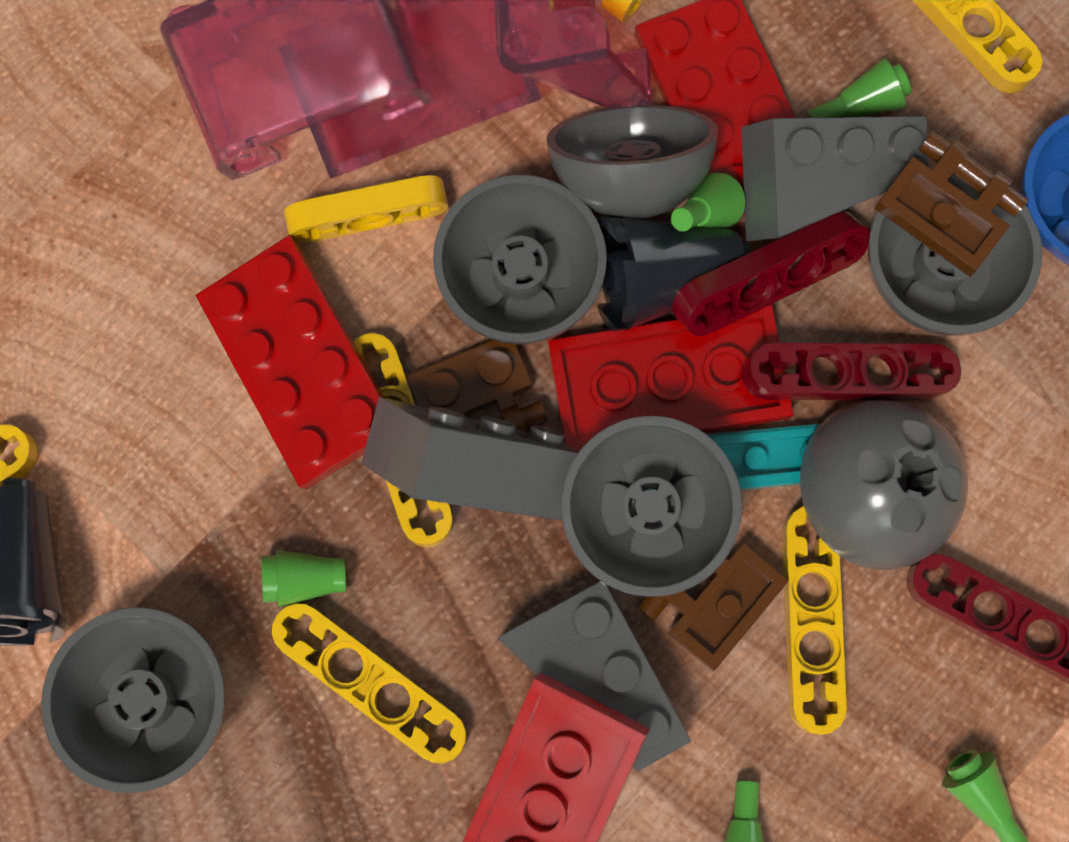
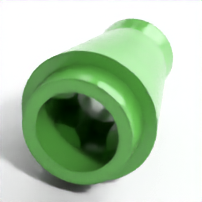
M276 549V555L261 556L263 603L277 602L279 608L331 593H343L346 590L344 557L328 558Z

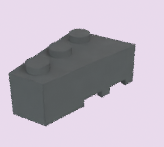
M379 397L361 464L414 499L562 520V491L569 468L579 451L563 444L565 437L563 433L549 428L531 425L530 431L525 432L516 430V425L493 417L482 416L479 421L445 408L432 406L429 409Z

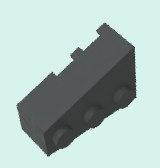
M927 116L770 119L741 127L744 195L746 200V241L781 237L887 192L912 157H915L928 167V157L919 151V148L927 139Z
M601 581L497 637L536 676L539 673H543L651 728L633 769L640 771L692 742L604 582Z

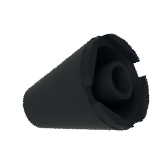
M618 216L600 217L597 221L603 226L601 231L604 236L607 260L604 281L601 286L606 304L596 305L599 315L607 328L617 332L629 330L673 312L674 298L685 284L751 253L749 244L746 240H741L739 234L731 229L694 226L687 231H679L670 222Z
M18 478L4 479L0 482V646L34 645L35 634L50 632L49 642L57 641L65 635L66 617L47 495L37 490L36 484L32 481Z

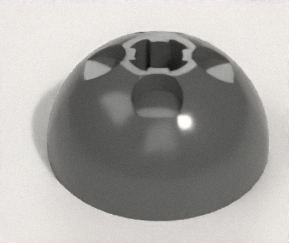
M663 105L617 106L586 112L564 120L553 127L548 133L547 146L551 164L561 183L581 199L589 209L608 216L645 219L663 214L680 205L700 186L711 167L716 152L718 127L708 116L685 108Z
M953 174L947 180L975 201L980 193ZM1026 204L1015 218L997 205L994 206L991 212L1008 223L1010 227L971 277L877 211L868 239V264L878 293L889 308L904 321L916 328L938 335L962 336L976 334L1008 320L1018 312L1031 296L1037 284L1042 266L1040 233ZM937 269L946 273H951V276L944 275L937 271Z
M531 175L498 177L479 184L459 198L448 211L440 225L433 254L436 281L451 311L460 321L476 333L508 344L542 342L562 334L580 321L589 311L600 292L604 281L607 260L604 236L597 219L589 207L566 187L554 181ZM530 277L532 279V281H529L527 283L516 284L517 281H524Z
M874 399L847 405L832 413L818 426L811 436L803 455L800 471V489L807 516L817 534L830 549L858 566L875 570H893L916 564L940 549L952 536L965 510L968 496V474L963 455L955 439L933 416L907 403Z
M642 416L623 420L607 427L594 436L580 450L570 466L565 479L561 500L562 520L567 539L577 558L599 580L617 590L633 595L664 596L679 593L697 585L722 564L734 545L739 531L742 498L739 482L730 461L709 436L699 429L676 419ZM671 494H672V496L669 497V501H670V510H669V511L674 512V514H673V513H670V512H667V511H668V500H667L666 497L669 496V495H671Z
M126 608L100 615L78 628L68 637L55 654L48 668L42 690L41 708L43 724L52 749L62 763L77 777L107 791L119 793L145 792L165 786L179 779L206 755L214 743L223 720L226 699L225 683L214 651L201 634L189 624L171 614L154 609ZM150 679L152 680L151 684L154 685L158 690V695H156L154 689L150 685H148ZM154 708H156V711L150 716H148L147 721L145 722L143 716L149 714Z

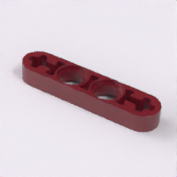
M842 211L830 215L691 280L679 290L674 298L672 305L673 315L694 336L710 334L855 264L868 249L870 231L849 212ZM803 255L801 260L793 268L790 269L794 261L798 257ZM757 276L754 283L748 289L742 292L745 285L751 279Z
M773 342L762 345L746 357L742 364L741 377L749 393L765 400H930L938 398L954 389L961 379L962 368L955 353L946 346L939 344ZM815 358H827L835 365L838 377L834 386H825L816 380L812 372V364ZM869 358H879L888 365L891 372L888 386H879L870 380L866 371ZM770 359V365L774 369H790L796 365V373L782 375L771 384L770 376L760 374L759 367ZM929 363L931 369L939 370L941 378L936 381L929 374H915L908 378V370L918 369Z
M930 555L920 562L913 564L909 569L906 578L907 590L912 599L921 606L1069 684V658L1063 659L1062 666L1058 664V661L1069 650L1068 619L946 555ZM940 567L944 571L942 581L955 589L965 587L966 581L971 583V586L960 597L958 611L952 608V604L958 600V596L945 590L935 592L933 595L927 592L929 582L922 578L923 572L929 573ZM981 593L993 594L1002 605V616L993 626L982 624L974 615V600ZM1036 620L1047 623L1054 632V645L1045 654L1036 653L1026 642L1027 628Z

